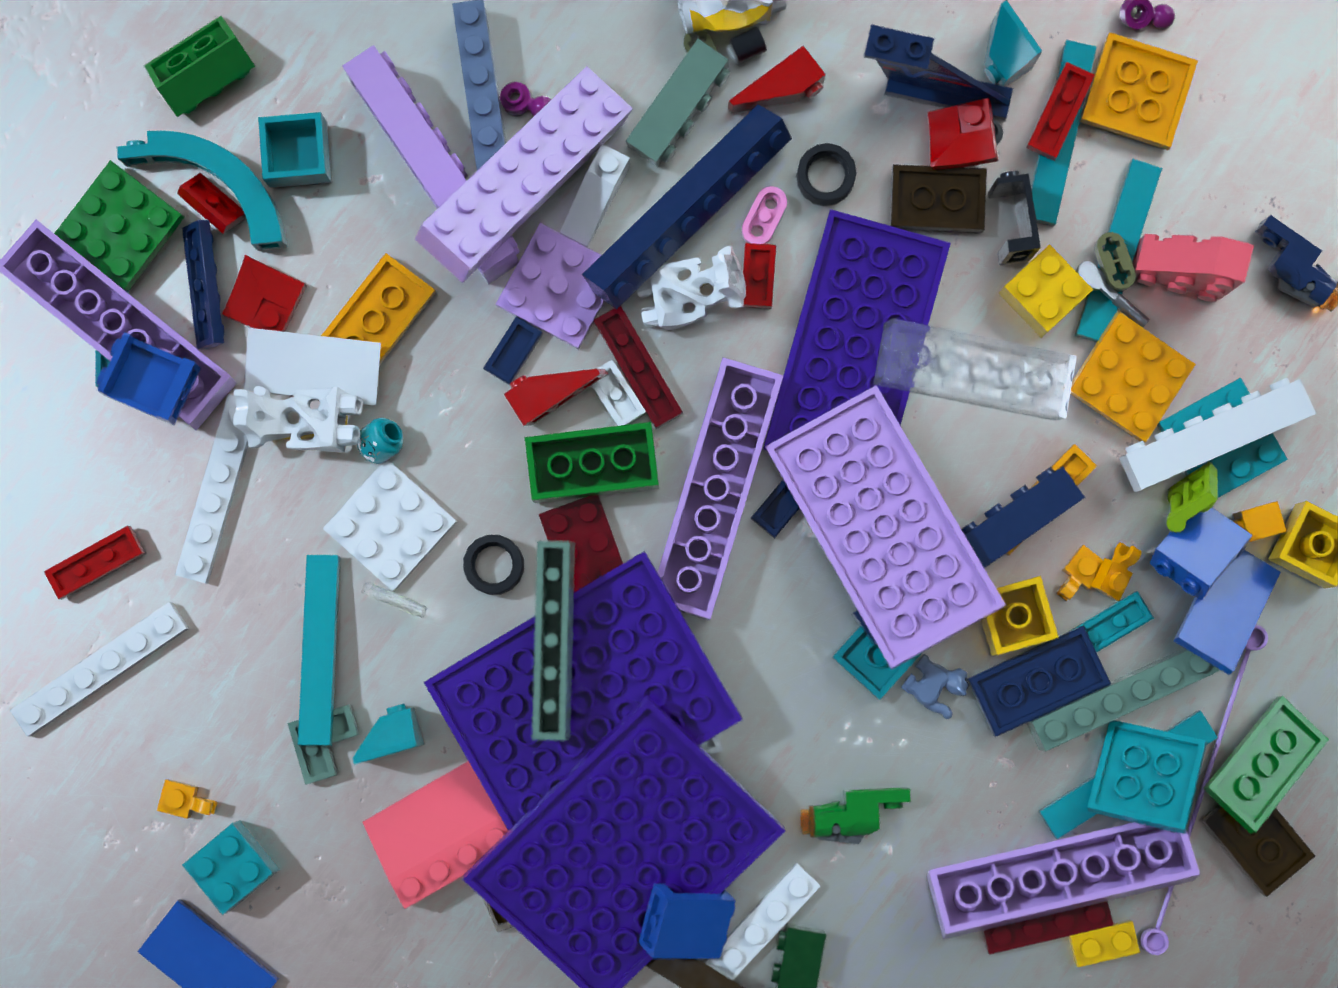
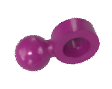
M1125 0L1120 8V19L1126 26L1133 29H1142L1150 22L1156 28L1165 29L1173 24L1175 11L1168 4H1159L1153 8L1149 0ZM1137 7L1136 14L1131 16L1132 9Z
M520 82L507 84L500 93V102L507 113L515 116L522 115L528 110H531L532 115L535 116L552 100L547 96L532 98L528 87ZM512 94H520L517 100H510Z

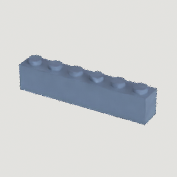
M471 0L452 3L475 162L478 171L506 144L486 7L484 0Z

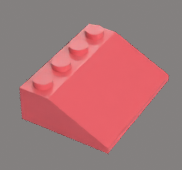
M469 761L362 822L386 876L404 909L463 876L508 832L506 825Z

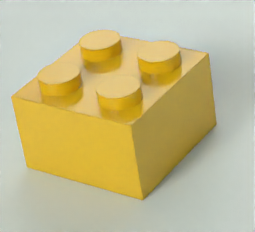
M1049 244L1011 279L998 294L1042 338L1093 289Z
M1308 501L1297 503L1294 505L1285 524L1287 532L1280 534L1268 560L1325 589L1337 587L1338 516Z
M1041 576L996 588L1005 603V607L981 620L991 656L1059 638Z

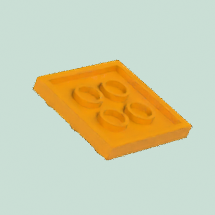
M1109 32L1100 55L1080 122L1169 150L1172 146L1198 60Z
M1117 312L1066 391L1138 441L1143 440L1146 443L1196 364L1121 312Z

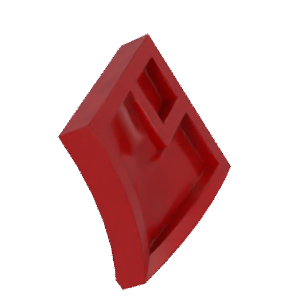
M988 98L927 112L930 132V165L933 170L961 168L999 161L991 101Z
M245 255L222 315L250 328L285 332L307 285Z

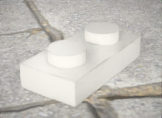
M613 360L597 368L606 369L608 375L593 384L592 388L617 426L628 425L646 414L645 409Z

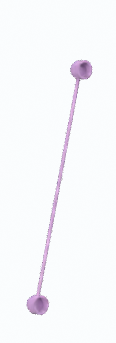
M1258 625L1255 626L1245 647L1246 651L1187 829L1189 839L1205 793L1203 788L1208 783L1250 652L1264 648L1268 641L1266 630ZM1174 886L1168 887L1156 927L1146 929L1140 938L1142 948L1152 955L1163 954L1169 946L1168 936L1160 928Z

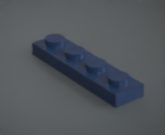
M197 220L182 227L196 348L208 350L224 343L225 330L221 320V298L217 288V266L214 262L213 235L210 231L209 220Z

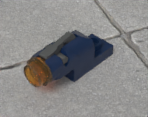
M1272 215L1265 218L1255 232L1261 235L1260 238L1265 244L1280 249L1268 266L1270 273L1278 279V289L1310 306H1317L1321 310L1326 308L1330 312L1333 311L1338 305V281L1333 279L1319 264L1313 265L1322 250Z

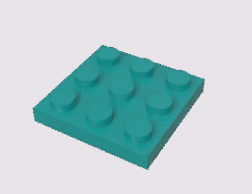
M1239 378L1160 421L1157 426L1161 432L1172 428L1174 433L1185 429L1183 423L1201 415L1204 421L1213 417L1212 410L1230 403L1232 408L1243 404L1241 398L1250 394L1243 380ZM1273 433L1209 460L1218 472V498L1288 460ZM1207 462L1184 471L1185 475L1188 476Z
M1116 720L1109 722L1087 806L1088 812L1185 834L1207 746L1206 740Z

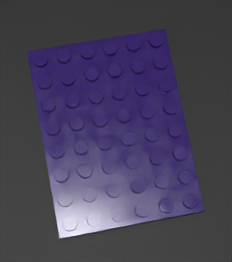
M645 551L574 592L570 738L566 740L532 739L535 616L423 682L508 831L646 696L650 697L699 745L743 720L738 708Z
M646 696L463 875V881L580 988H623L652 960L650 955L639 944V939L654 884H666L673 893L721 894L786 830L770 812L650 697Z

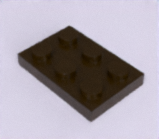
M893 164L890 226L900 229L984 232L987 169L961 167L933 170L931 166Z
M1221 805L1202 819V822L1263 896H1269L1315 857L1314 853L1277 808L1273 810L1258 831L1251 834Z

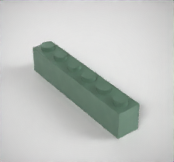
M537 541L532 739L566 740L570 738L575 542Z
M1183 648L1112 681L1110 685L1029 721L1027 725L1038 749L1048 751L1220 670L1186 648Z

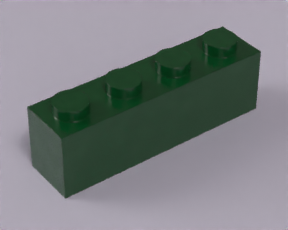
M786 923L785 931H779L776 950H781L780 962L773 963L771 982L776 983L775 988H817L826 939L824 930Z

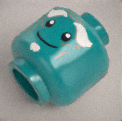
M387 418L374 419L360 430V442L357 444V448L360 454L369 462L375 464L384 463L402 449L404 442L402 430L397 423Z

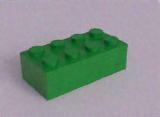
M651 422L525 437L531 498L534 503L659 488Z

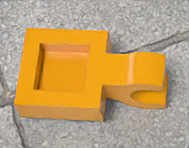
M1119 542L1114 550L1112 560L1104 558L1091 587L1110 599L1120 601L1133 574L1127 569L1137 563L1142 551L1132 545L1128 547Z
M1085 545L1080 546L1062 569L1069 577L1056 594L1067 601L1074 596L1080 585L1086 590L1090 589L1103 560Z
M165 779L157 811L188 819L191 818L192 811L206 815L215 814L218 802L197 797L199 788L197 786Z

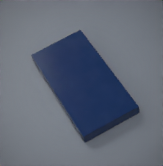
M1080 626L1059 636V638L1047 641L967 678L994 737L1111 684L1084 626Z

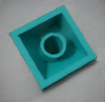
M1007 0L1001 3L992 22L984 62L986 67L985 73L988 79L993 84L997 83L1000 86L1006 87L1032 70L1042 53V49Z
M405 703L387 708L388 715L379 717L353 756V763H362L424 745L415 708L406 709Z

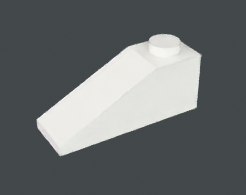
M601 144L586 172L560 230V234L585 247L589 246L630 169L629 157Z

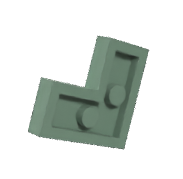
M351 704L333 709L332 743L359 735ZM299 720L287 723L305 785L338 775L330 746H299Z

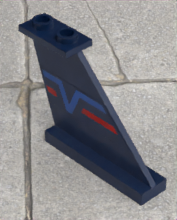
M871 24L864 57L876 60L888 80L884 95L942 108L988 98L991 101L993 119L1006 120L1013 88L978 81L931 53L934 38Z

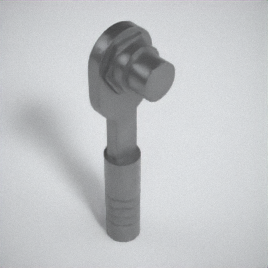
M1085 261L1077 267L1076 272L1095 291L1100 290L1128 318L1141 327L1148 323V317L1121 293L1119 294L1106 283L1105 274L1095 264Z

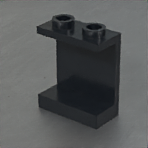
M1019 171L1004 172L1000 174V178L996 179L988 192L989 199L1013 195L1020 238L1007 240L999 250V265L1030 261L1041 248L1029 173L1019 175Z

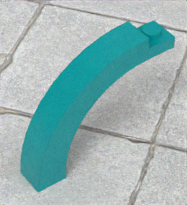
M147 131L148 143L145 144V141L132 140L126 142V146H117V157L125 166L177 163L201 169L215 176L232 190L240 202L248 222L251 245L257 251L288 247L281 215L269 192L250 168L225 148L201 137L174 131Z

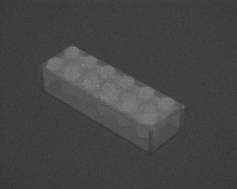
M893 318L884 323L873 385L1055 421L1066 418L1077 356Z

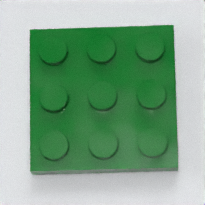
M110 160L54 234L119 286L129 291L185 216Z

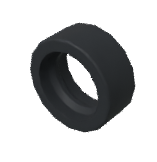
M831 143L818 144L807 150L800 159L796 174L797 185L802 195L813 204L822 206L835 205L844 200L851 192L857 172L855 162L848 151L839 145ZM819 158H834L844 169V181L833 192L825 193L818 191L809 182V167Z
M485 535L476 539L468 547L463 558V571L468 582L476 590L489 595H501L512 590L520 582L524 572V558L520 549L510 539L501 535ZM490 546H498L505 549L512 559L510 575L499 583L483 581L475 569V561L478 554Z

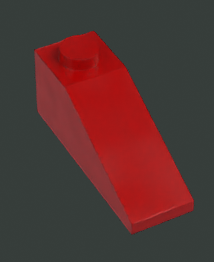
M802 46L731 98L728 103V110L733 114L750 111L758 104L766 108L799 102L806 96L811 99L824 88L822 84L826 74L807 49Z
M589 369L530 376L528 378L526 375H523L510 383L512 389L504 393V396L523 426H530L608 375L606 369Z

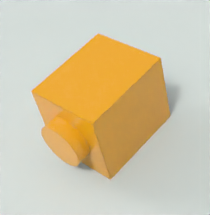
M1278 501L1233 514L1234 520L1232 521L1252 534L1249 542L1287 532Z

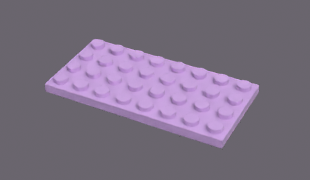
M877 385L765 446L891 670L1005 607L1000 594Z

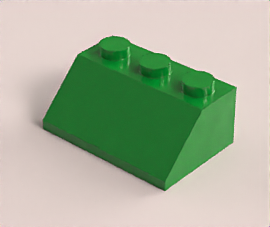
M221 15L145 64L144 67L159 93L175 115L179 117L182 114L194 111L198 104L206 98L220 94L224 87L232 81L246 77L255 65Z

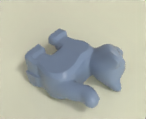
M923 654L915 665L923 673V677L916 681V677L911 673L905 679L901 688L907 693L912 694L927 709L942 714L945 719H950L953 715L950 707L939 703L937 700L944 687L951 694L966 696V690L969 686L967 672L961 668L947 670L945 667L930 661L929 657Z

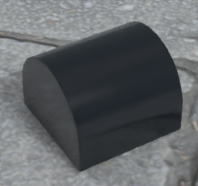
M754 27L731 38L728 43V48L738 65L767 51L765 41L758 27Z

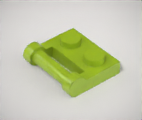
M1210 461L1168 489L1167 499L1170 503V513L1166 518V524L1170 531H1182L1188 519L1200 511L1206 512L1210 510L1218 500V472Z

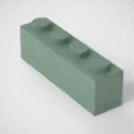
M697 39L627 138V146L656 167H659L662 161L667 163L677 149L674 146L680 136L685 138L694 126L695 122L692 119L698 110L703 112L712 100L710 93L716 85L721 87L730 74L728 70L729 59L700 39Z

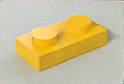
M1126 920L1113 923L1114 926L1068 936L1075 965L1082 967L1140 953L1133 921Z

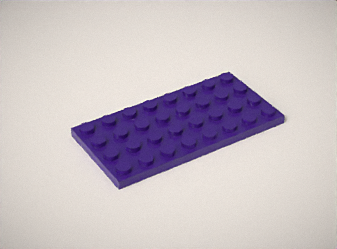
M830 209L763 451H767L765 446L876 385L901 426L949 252L950 242Z

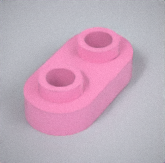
M769 186L763 188L758 193L742 226V237L746 243L759 245L767 244L771 240L787 206L786 195L781 189ZM773 200L777 206L774 209H768L765 206V202ZM759 227L762 229L763 234L756 237L752 234L751 230Z

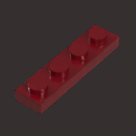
M622 306L617 310L613 308L594 319V324L655 429L682 415L683 411Z
M1108 901L982 930L987 953L990 955L1114 926Z

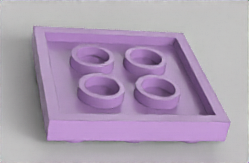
M540 223L501 293L496 306L579 350L594 322L593 320L596 319L605 302L594 294L582 276L601 255Z

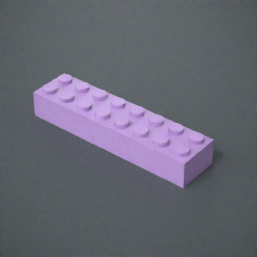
M373 45L342 65L364 103L438 209L467 181L465 178L468 175L464 170L465 167L455 153L452 155L448 154L451 150L447 145L446 139L437 127L433 130L431 129L433 124L429 119L430 116L420 102L414 104L416 99L402 76L397 79L399 74L385 51L379 53ZM512 235L478 268L488 284L517 266L519 262L517 254L520 251Z
M586 66L422 223L415 240L463 283L600 148L601 144H604L623 126L633 108Z
M37 219L0 260V273L109 361L113 357L110 353L114 342L118 338L121 339L125 332L137 340L182 359L185 357L196 362L201 367V370L179 415V418L195 431L237 384L228 373Z
M724 357L720 364L658 569L659 576L679 610L707 620L711 619L784 376Z
M1133 822L928 871L927 880L944 940L1191 882L1200 875L1187 830L1185 834Z

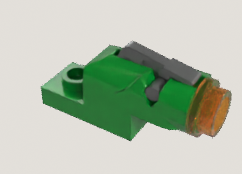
M901 787L843 790L844 804L836 801L819 806L809 805L808 809H800L802 835H810V838L817 837L820 840L859 844L864 835H870L880 829L879 803H884V809L903 808V802H911L910 789Z

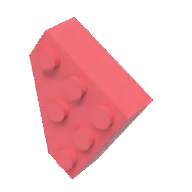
M1144 234L1139 240L1133 259V266L1138 283L1148 286H1155L1158 283L1168 286L1167 290L1174 293L1185 294L1188 291L1198 294V298L1201 300L1216 302L1217 299L1220 300L1245 282L1254 245L1218 236H1211L1210 239H1203L1201 242H1197L1196 236L1172 235V238H1164L1163 241H1159V236L1156 234Z

